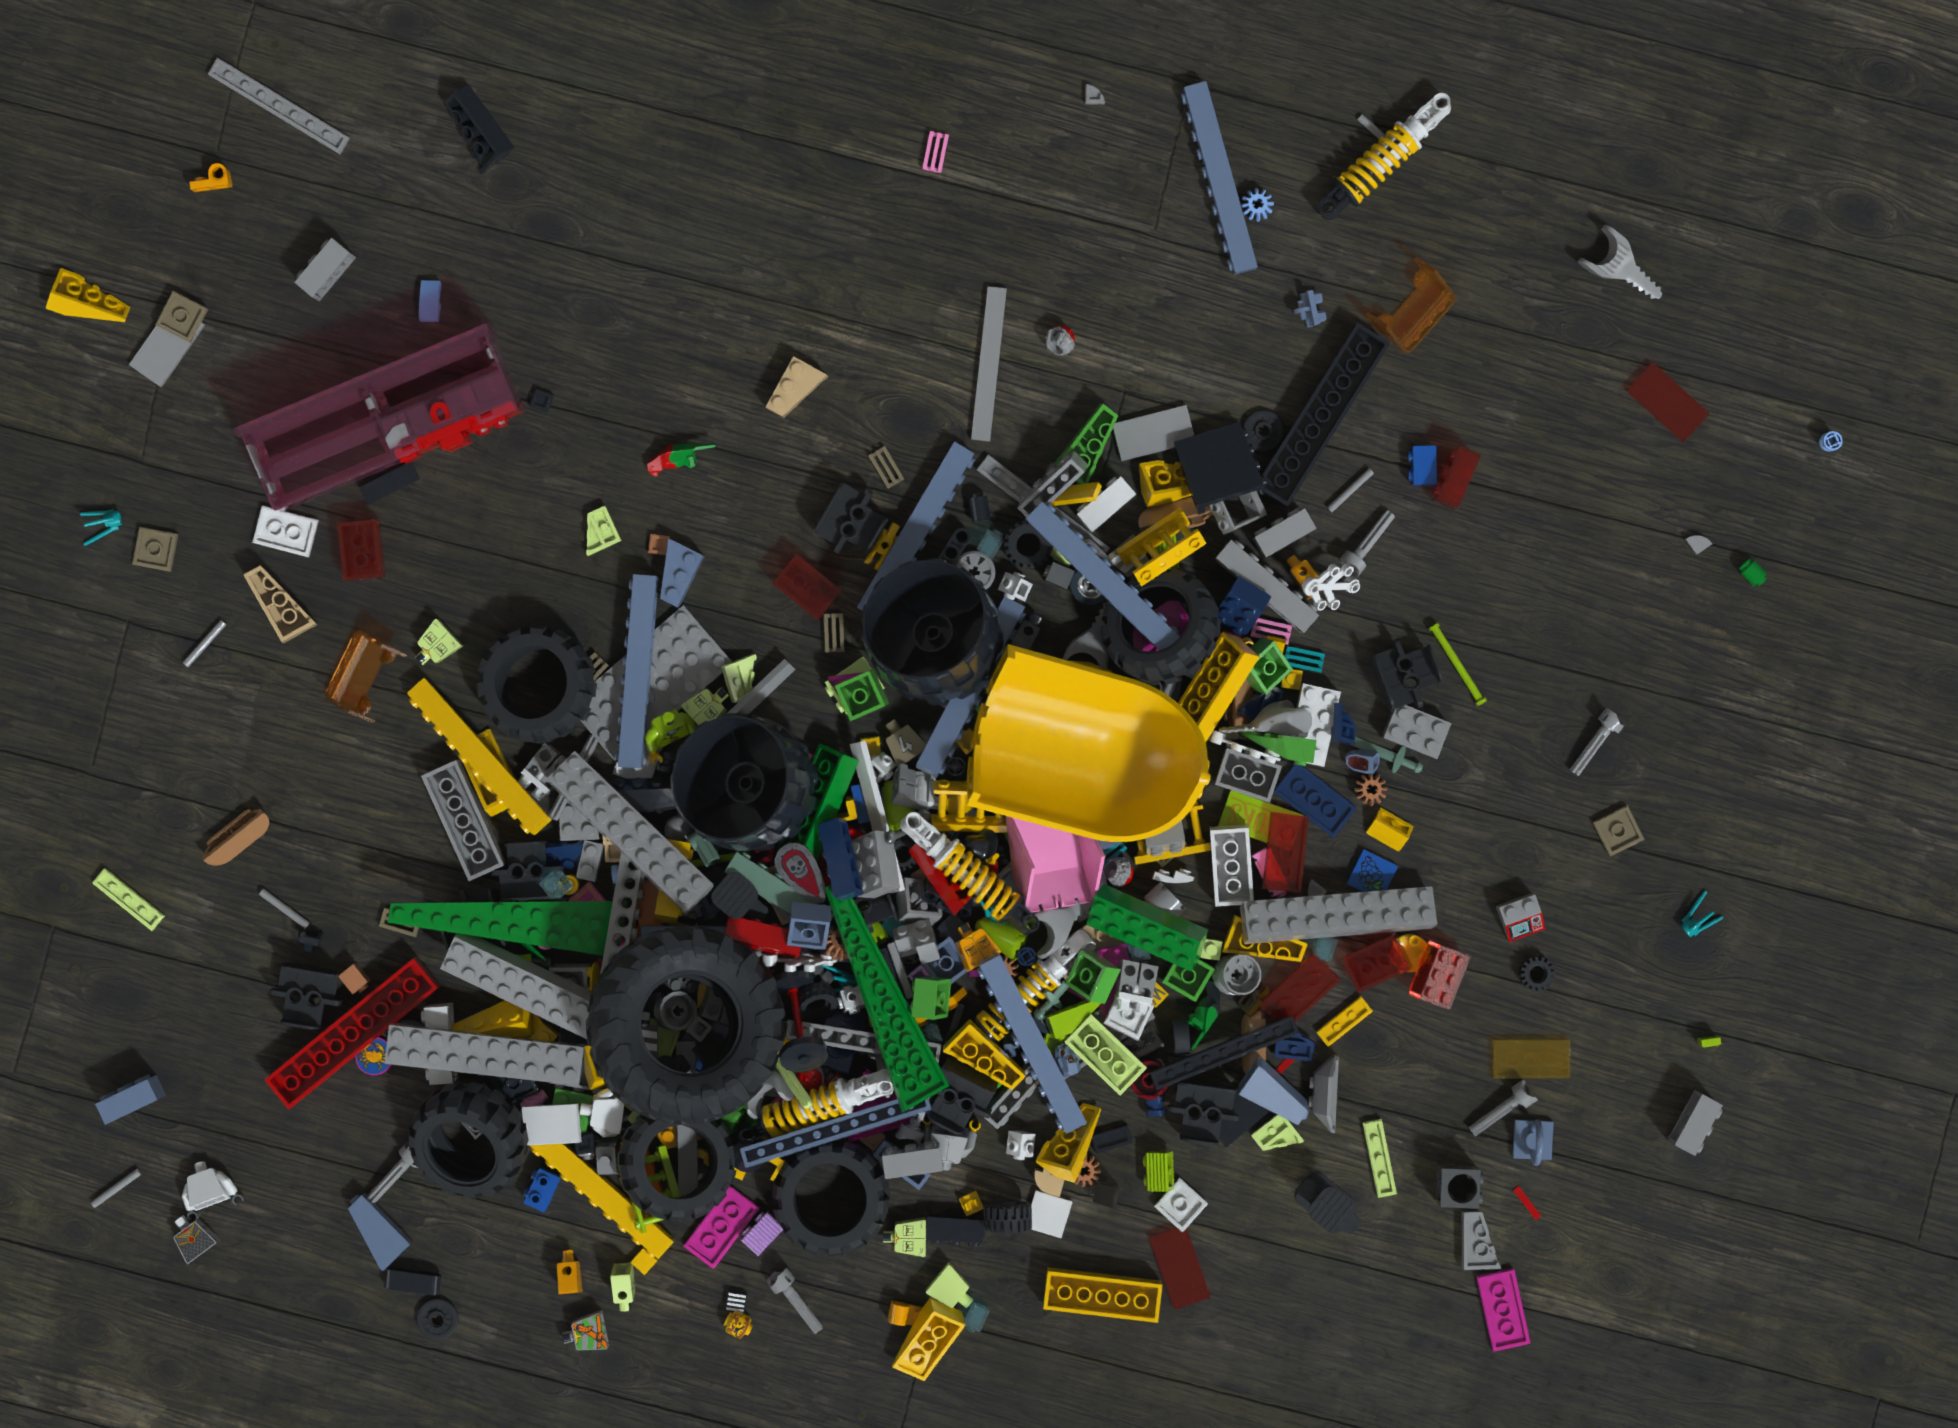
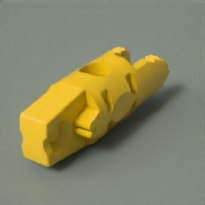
M892 522L888 530L883 529L864 561L866 564H869L873 560L875 553L878 552L881 554V557L876 562L875 569H880L898 538L896 533L900 528L899 525ZM883 542L887 543V546L885 548L881 547V544Z

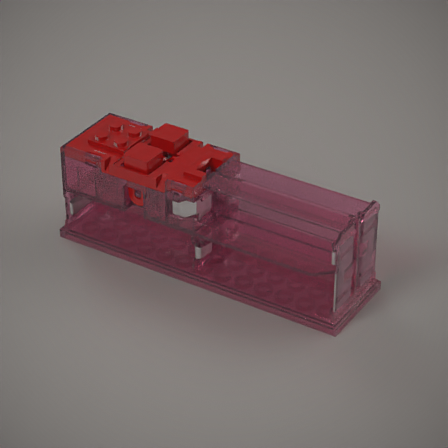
M485 323L233 428L236 436L243 439L273 510L287 511L399 463L405 462L407 464L417 460L423 454L435 448L441 447L443 451L448 452L456 451L473 443L469 434L474 433L477 436L490 433L491 428H503L508 425L510 418L526 411L496 341L498 336L496 328ZM485 349L489 359L494 358L495 360L489 367L393 407L389 406L384 394L386 390ZM364 400L370 414L369 417L273 457L269 456L264 441ZM377 437L380 438L386 453L285 494L279 478Z

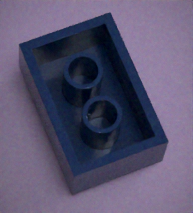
M1238 576L1217 606L1219 609L1217 616L1221 620L1220 627L1241 636L1240 638L1243 639L1263 613L1272 596Z

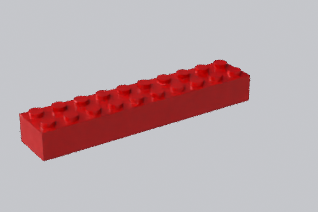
M418 957L413 958L268 1076L265 1082L288 1110L291 1109L389 1029L390 1023H397L440 988L441 985Z

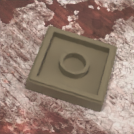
M172 291L155 325L191 343L208 309Z
M139 527L132 565L172 572L178 534Z
M1628 805L1592 822L1609 856L1645 840Z

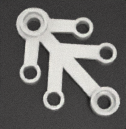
M1346 563L1340 569L1337 565L1331 564L1317 578L1308 577L1305 579L1302 589L1306 595L1312 596L1313 605L1319 611L1323 610L1326 605L1332 610H1336L1340 605V601L1334 597L1332 590H1346L1349 593H1356L1360 588L1359 580L1354 576H1350L1354 570L1351 565ZM1330 575L1332 576V577H1330L1326 582H1323V581H1324L1325 579H1327ZM1344 575L1347 577L1344 582H1336ZM1319 590H1323L1327 602L1320 597Z
M1213 730L1209 736L1211 737L1210 741L1221 745L1222 742L1227 743L1226 747L1238 752H1242V749H1245L1244 753L1260 759L1262 755L1265 756V761L1274 764L1276 760H1281L1279 758L1280 755L1269 749H1266L1264 753L1226 740V734Z
M812 951L810 953H802L798 959L785 956L778 957V955L768 952L762 953V962H764L765 966H775L776 962H786L784 963V971L794 972L796 971V966L804 964V971L813 972L815 971V966L821 964L823 966H832L833 963L837 962V958L832 960L831 955L826 956V951L820 954L813 953Z

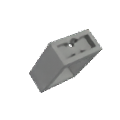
M1257 491L1239 496L1249 518L1235 525L1223 501L1210 505V509L1223 535L1267 515Z

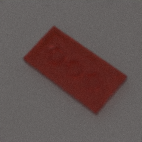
M1653 362L1626 391L1681 442H1685L1710 414Z
M1277 812L1270 813L1263 889L1301 893L1309 817Z
M1313 952L1262 1000L1263 1003L1260 1007L1274 1021L1292 1015L1296 1022L1341 979Z
M1176 1227L1150 1236L1149 1238L1174 1309L1176 1310L1211 1298L1187 1228L1182 1232Z

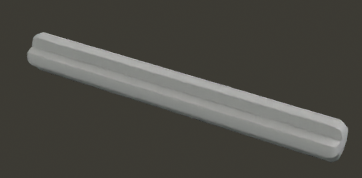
M592 734L589 735L579 754L587 763L598 743ZM560 793L549 813V817L556 821L568 802Z

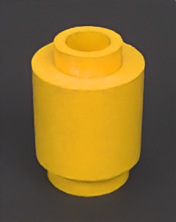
M566 875L559 881L560 891L567 895L577 892L580 887V881L575 875ZM567 881L571 882L572 887L570 889H568L565 885Z

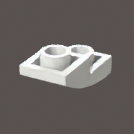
M1180 868L1179 871H1174L1173 877L1170 876V872L1162 869L1159 872L1154 871L1152 879L1167 883H1185L1193 881L1194 877L1190 875V871Z

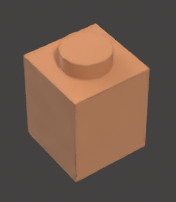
M357 963L351 965L338 976L352 994L357 991L361 994L369 987L367 983L371 981Z

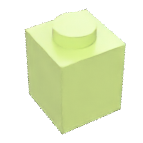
M1206 938L1200 958L1220 961L1222 941Z

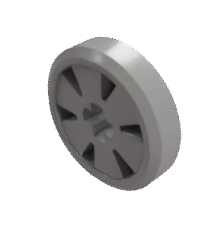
M966 552L958 558L954 565L958 568L963 567L968 571L977 567V571H980V574L975 575V578L985 589H988L994 581L995 566L992 560L982 552Z

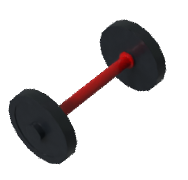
M802 970L794 972L785 971L774 976L777 985L775 988L778 989L783 1005H791L797 1038L783 1045L779 1052L780 1063L782 1067L792 1072L811 1071L826 1062L828 1051L826 1043L821 1039L804 1037L797 993L805 986L815 983V980L810 973Z

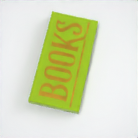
M1230 790L1218 826L1248 824L1249 837L1291 851L1303 815Z

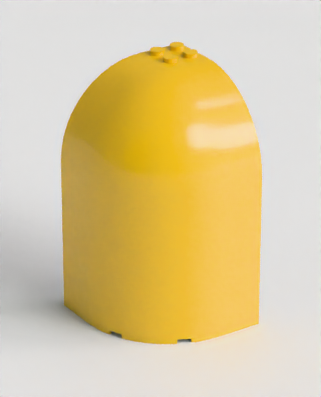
M1007 645L987 686L986 693L988 697L986 703H981L970 746L974 748L973 757H969L967 768V806L1087 838L1109 842H1128L1153 837L1175 826L1190 812L1196 800L1201 798L1204 786L1209 784L1211 777L1208 774L1210 761L1207 758L1206 743L1200 728L1181 705L1162 691L1141 681L1013 645Z

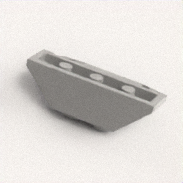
M1337 1054L1330 1056L1313 1072V1077L1309 1079V1088H1312V1096L1308 1098V1107L1311 1108V1111L1331 1133H1335L1339 1064V1056Z

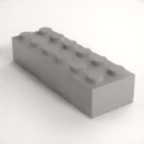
M1232 540L1228 541L1214 560L1236 579L1240 576L1272 596L1267 605L1299 633H1305L1319 615L1316 613L1318 609L1311 603L1305 604L1302 601L1303 597L1295 590L1291 592L1287 588L1288 584L1283 579H1276L1272 575L1274 572L1266 565L1262 567L1257 563L1259 559L1255 555L1244 552L1243 549L1245 547L1237 540L1234 542Z
M455 760L422 775L423 782L468 881L506 865L504 856L460 760Z

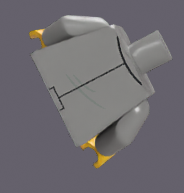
M923 1118L922 1122L925 1124V1127H923V1144L929 1141H935L936 1144L940 1143L943 1170H950L952 1163L959 1164L961 1158L967 1157L974 1149L977 1138L976 1130L980 1129L981 1123L978 1122V1127L974 1129L972 1127L973 1120L969 1122L970 1132H968V1128H964L961 1135H956L936 1124L930 1127L932 1122H925Z

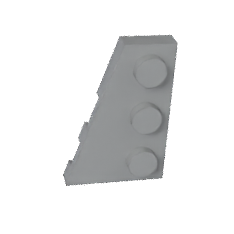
M1461 1211L1462 1269H1501L1495 1255L1494 1246L1489 1237L1483 1213L1481 1211Z

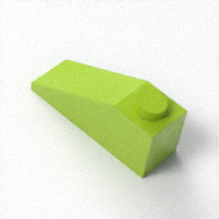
M1084 1000L1044 1015L1050 1036L1058 1039V1041L1068 1038V1034L1074 1033L1101 1003Z

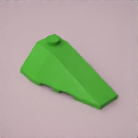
M1239 731L1240 735L1288 760H1294L1295 765L1306 766V762H1314L1316 740L1254 731Z

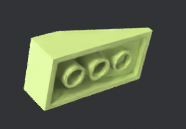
M1092 1013L1074 1033H1071L1064 1040L1120 1096L1147 1068Z

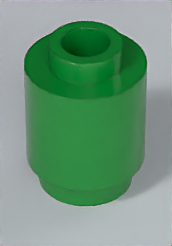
M1749 558L1738 568L1741 571L1740 574L1752 586L1757 585L1759 587L1767 580L1765 577L1767 572L1755 560L1752 561Z

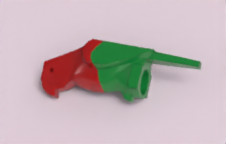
M716 443L668 445L663 451L648 461V472L653 476H658L662 469H675L683 465L693 468L696 466L695 450L716 447Z

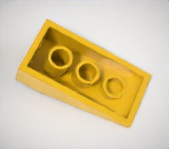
M489 728L478 734L477 736L514 776L491 729ZM468 762L464 763L484 810L492 817L508 809L506 804L502 806L495 799L497 794L493 790L491 792L488 791L482 784L484 782L482 777L479 776L477 778L471 772L472 766Z
M930 1297L919 1312L892 1367L925 1381L965 1327L962 1311L951 1308Z

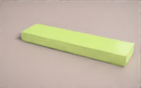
M104 868L92 882L151 931L165 917L163 913L107 868Z
M1382 1119L1362 1122L1377 1197L1395 1195L1397 1192Z

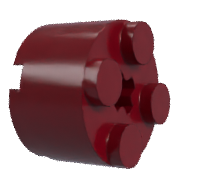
M1142 1059L1140 1061L1147 1068L1131 1084V1087L1143 1099H1156L1166 1091L1167 1087L1156 1090L1153 1081L1150 1080V1083H1147L1144 1078L1150 1075V1071L1163 1065L1154 1059Z

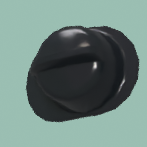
M985 829L975 835L964 837L961 843L965 846L964 853L968 851L973 853L972 860L979 858L983 862L995 853L998 846V838L993 830Z

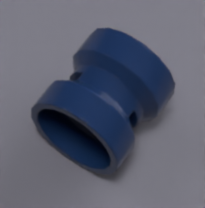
M1030 947L1022 948L1017 954L1019 963L1027 967H1031L1039 958L1036 955L1037 951Z
M1163 1095L1156 1099H1145L1147 1104L1146 1116L1156 1117L1165 1115L1164 1108L1162 1107L1164 1102Z

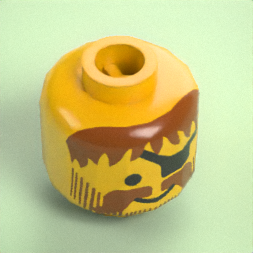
M738 1310L733 1313L730 1312L724 1323L725 1331L739 1339L744 1335L748 1336L753 1327L750 1324L751 1317Z

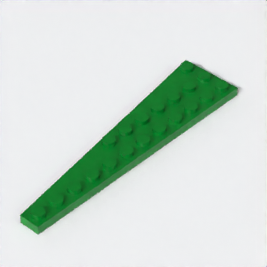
M831 884L825 888L901 1111L904 1112L949 1087V1084L915 1018L912 1017V1012L853 898L844 901L835 899L831 892Z
M627 900L624 901V908H627ZM613 901L390 903L387 922L604 956ZM625 918L620 922L621 927H624ZM620 937V938L617 940V945H618L619 947H620V945H621V939H622V937Z

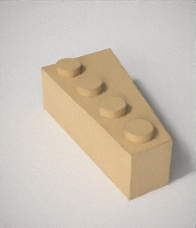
M261 565L244 574L245 579L282 643L317 625Z

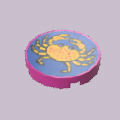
M378 1037L355 1056L359 1069L364 1073L381 1075L392 1066V1064H384L387 1046L385 1039Z

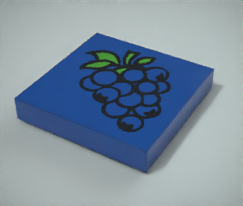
M1363 849L1346 884L1363 892L1387 890L1398 866Z

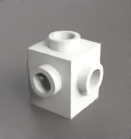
M1005 572L998 590L1004 592L1003 596L1013 601L1015 598L1025 601L1033 584L1024 580L1025 576L1014 572L1013 575Z
M884 752L878 756L874 754L871 757L877 784L883 779L887 781L894 774L892 770L896 764Z
M853 985L842 988L837 1000L838 1007L843 1009L844 1014L849 1013L853 1015L859 1013L860 1009L866 1008L858 986L853 987Z
M1009 1131L1006 1154L1013 1155V1159L1017 1160L1033 1157L1036 1134L1026 1131Z

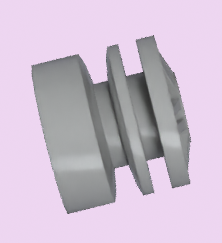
M1227 955L1222 957L1220 961H1217L1214 966V984L1221 992L1228 995L1252 993L1261 981L1260 966L1254 958L1248 955Z

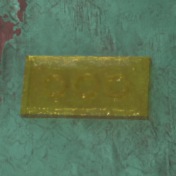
M1495 1039L1493 1040V1078H1570V1040Z

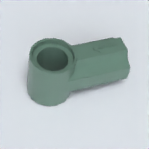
M695 832L687 836L691 846L698 852L706 867L718 863L721 858L711 842L701 838Z

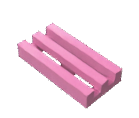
M930 131L922 170L942 172L949 138L948 134ZM933 137H937L931 167H929L927 164ZM940 138H942L944 142L939 166L935 168Z
M1258 618L1252 626L1250 636L1256 638L1267 637L1255 633L1256 630L1285 636V644L1288 645L1292 626ZM1257 622L1286 628L1287 632L1257 626Z

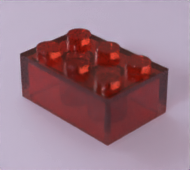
M1462 446L1450 450L1446 459L1449 463L1445 468L1443 467L1439 475L1441 479L1440 484L1435 485L1431 496H1433L1432 501L1451 510L1458 509L1481 455Z
M380 520L337 523L343 581L386 578Z
M798 554L795 555L773 582L774 586L818 621L842 592L841 589Z
M1397 932L1347 953L1341 958L1358 993L1407 972L1413 967Z
M1428 940L1408 994L1450 1010L1471 956Z

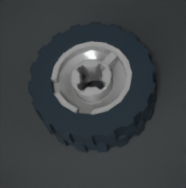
M1075 569L1070 583L1071 593L1075 596L1074 598L1078 599L1080 603H1085L1089 606L1104 603L1107 599Z

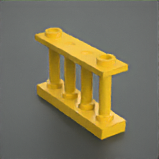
M1178 508L1116 549L1125 566L1132 563L1136 568L1133 574L1141 587L1206 544L1198 529L1191 533L1187 528L1190 522L1181 508ZM1181 531L1185 537L1175 543L1171 537ZM1165 542L1169 548L1159 554L1155 547ZM1149 553L1153 559L1143 565L1139 558Z
M933 781L934 794H939L938 814H931V825L938 831L980 832L990 829L995 833H1008L1006 816L997 813L995 816H984V810L978 808L976 815H965L967 782ZM947 794H958L956 815L945 814Z
M1197 801L1190 810L1195 837L1194 845L1186 846L1185 843V849H1182L1181 852L1170 853V851L1162 852L1163 854L1153 857L1151 854L1147 855L1144 839L1137 840L1139 852H1137V856H1134L1135 864L1210 851V842H1205V839L1202 838L1197 811L1203 809V805H1198Z

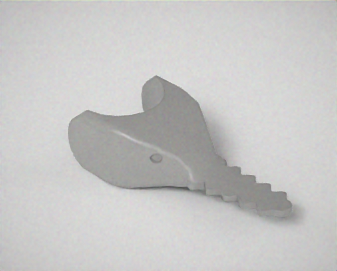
M1604 225L1601 229L1609 241V251L1606 258L1597 264L1579 258L1578 264L1601 278L1626 280L1627 283H1632V287L1638 286L1639 291L1644 290L1645 295L1650 294L1651 299L1661 298V288L1659 286L1656 287L1654 281L1650 282V277H1645V271L1640 272V267L1636 265L1628 240L1610 226Z
M1104 609L1099 610L1100 615L1095 617L1096 622L1091 623V628L1075 637L1069 643L1062 657L1063 660H1067L1076 653H1087L1097 661L1098 666L1108 668L1110 656L1107 654V648L1103 644L1101 627L1105 625L1102 621Z
M1283 700L1266 705L1250 724L1222 727L1219 729V732L1261 731L1279 735H1294L1305 733L1311 728L1312 716L1305 708H1294V705L1289 700Z
M1075 900L1076 905L1059 906L1058 908L1044 911L1039 906L1040 911L1033 912L1046 926L1048 936L1045 945L1036 953L1039 959H1044L1054 953L1066 942L1073 922L1077 920L1078 916H1083L1084 911L1089 912L1093 902L1079 904Z
M777 1068L774 1069L771 1077L763 1083L762 1089L745 1104L748 1115L753 1119L759 1118V1108L763 1102V1097L770 1089L775 1088L777 1093L786 1101L794 1098L793 1092Z

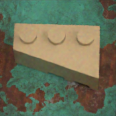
M793 356L766 408L784 418L828 376Z

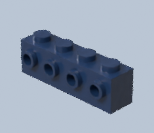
M835 818L819 824L818 836L823 845L822 854L828 867L827 875L831 880L832 895L835 899L844 901L864 894L847 820Z

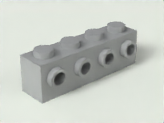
M1075 451L1070 455L1065 454L1060 459V464L1057 467L1052 466L1047 471V476L1043 480L1041 478L1033 484V489L1030 492L1025 491L1020 496V503L1017 509L1026 517L1041 502L1045 505L1047 503L1051 504L1085 472L1087 463Z
M1029 1062L1021 1067L1025 1070L1026 1077L1013 1090L1004 1086L988 1104L992 1112L990 1117L985 1119L996 1129L1008 1121L1009 1116L1021 1107L1025 1098L1030 1097L1035 1091V1087L1039 1084L1038 1079L1034 1080L1029 1072L1032 1069Z

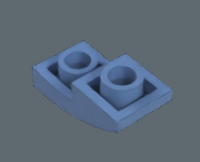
M421 280L419 297L420 322H439L441 309L439 300L442 286L440 281Z

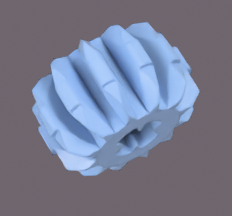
M1255 188L1254 195L1249 190L1247 192L1248 197L1243 196L1242 200L1246 203L1241 204V208H1247L1243 215L1250 213L1249 220L1256 216V221L1259 222L1260 215L1263 219H1267L1266 213H1272V209L1269 207L1273 206L1274 202H1267L1272 196L1269 194L1264 197L1266 190L1263 189L1261 194H1259L1258 188ZM1257 201H1260V205H1262V207H1258V209H1255V204L1252 205V202L1256 203Z

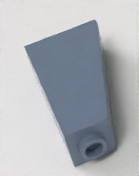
M1258 1056L1239 1083V1095L1299 1125L1302 1119L1305 1120L1309 1114L1308 1101L1266 1061Z
M366 1193L361 1196L357 1194L350 1201L352 1205L348 1210L379 1268L383 1271L413 1241L376 1203H372L367 1198L368 1195Z

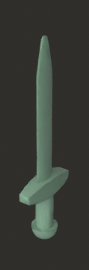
M1355 737V744H1350L1359 749L1374 750L1380 754L1381 758L1393 762L1392 773H1396L1401 765L1415 770V773H1420L1423 768L1420 762L1415 763L1404 758L1406 750L1404 746L1396 754L1358 737Z
M1067 978L1053 994L1046 989L1043 991L1047 1001L1038 1011L1034 1012L1036 1019H1044V1015L1052 1006L1058 1009L1062 1008L1059 998L1069 987L1065 984Z

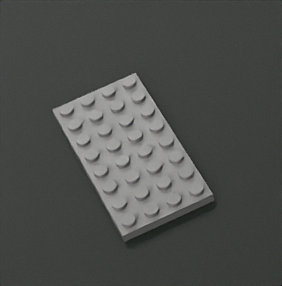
M684 605L654 631L646 732L649 730L653 719L673 709L680 711L683 703L703 691L723 673L721 666L732 662ZM623 658L595 681L597 683L596 696L592 697L589 706L591 710L584 721L581 720L614 761L616 751H619L620 745L617 743V733L621 732V724H618L619 713H622L623 705H620V695L624 694V686L621 685L622 675L626 671V667H623Z

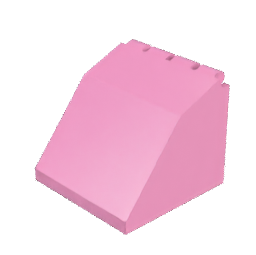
M1006 816L1013 881L1016 892L1024 896L1021 901L1023 906L1033 913L1040 911L1039 905H1041L1043 911L1058 908V901L1061 907L1076 905L1075 898H1077L1079 904L1093 902V898L1099 890L1105 859L1098 840Z

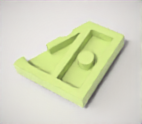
M606 506L587 514V556L622 541Z
M756 654L748 655L721 666L732 703L739 702L753 689L752 681L755 674L753 672L754 660L757 658Z
M1277 1114L1251 1134L1263 1151L1304 1142L1291 1123Z

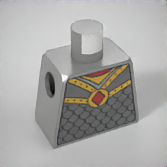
M183 1215L175 1221V1224L181 1231L173 1238L187 1265L221 1240L200 1219L190 1224Z

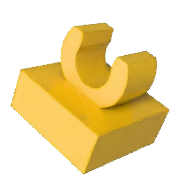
M976 1190L959 1198L966 1216L984 1209Z

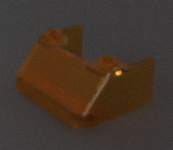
M1418 257L1414 258V261L1420 267L1413 281L1416 290L1393 316L1384 313L1378 318L1369 312L1365 314L1379 332L1405 353H1411L1453 306L1456 299L1454 292L1439 272Z
M361 630L356 631L326 690V699L348 714L374 723L375 720L366 715L371 709V701L366 696L382 663L389 664L394 661L396 654L402 657H406L407 654Z

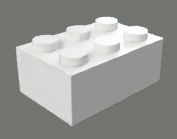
M1114 477L1106 484L1108 488L1105 491L1100 490L1096 501L1090 504L1085 502L1077 509L1079 513L1076 517L1090 533L1096 530L1136 495L1122 477L1119 479Z

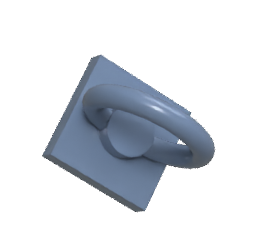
M1514 1119L1512 1158L1531 1159V1163L1534 1166H1538L1541 1160H1552L1554 1122Z

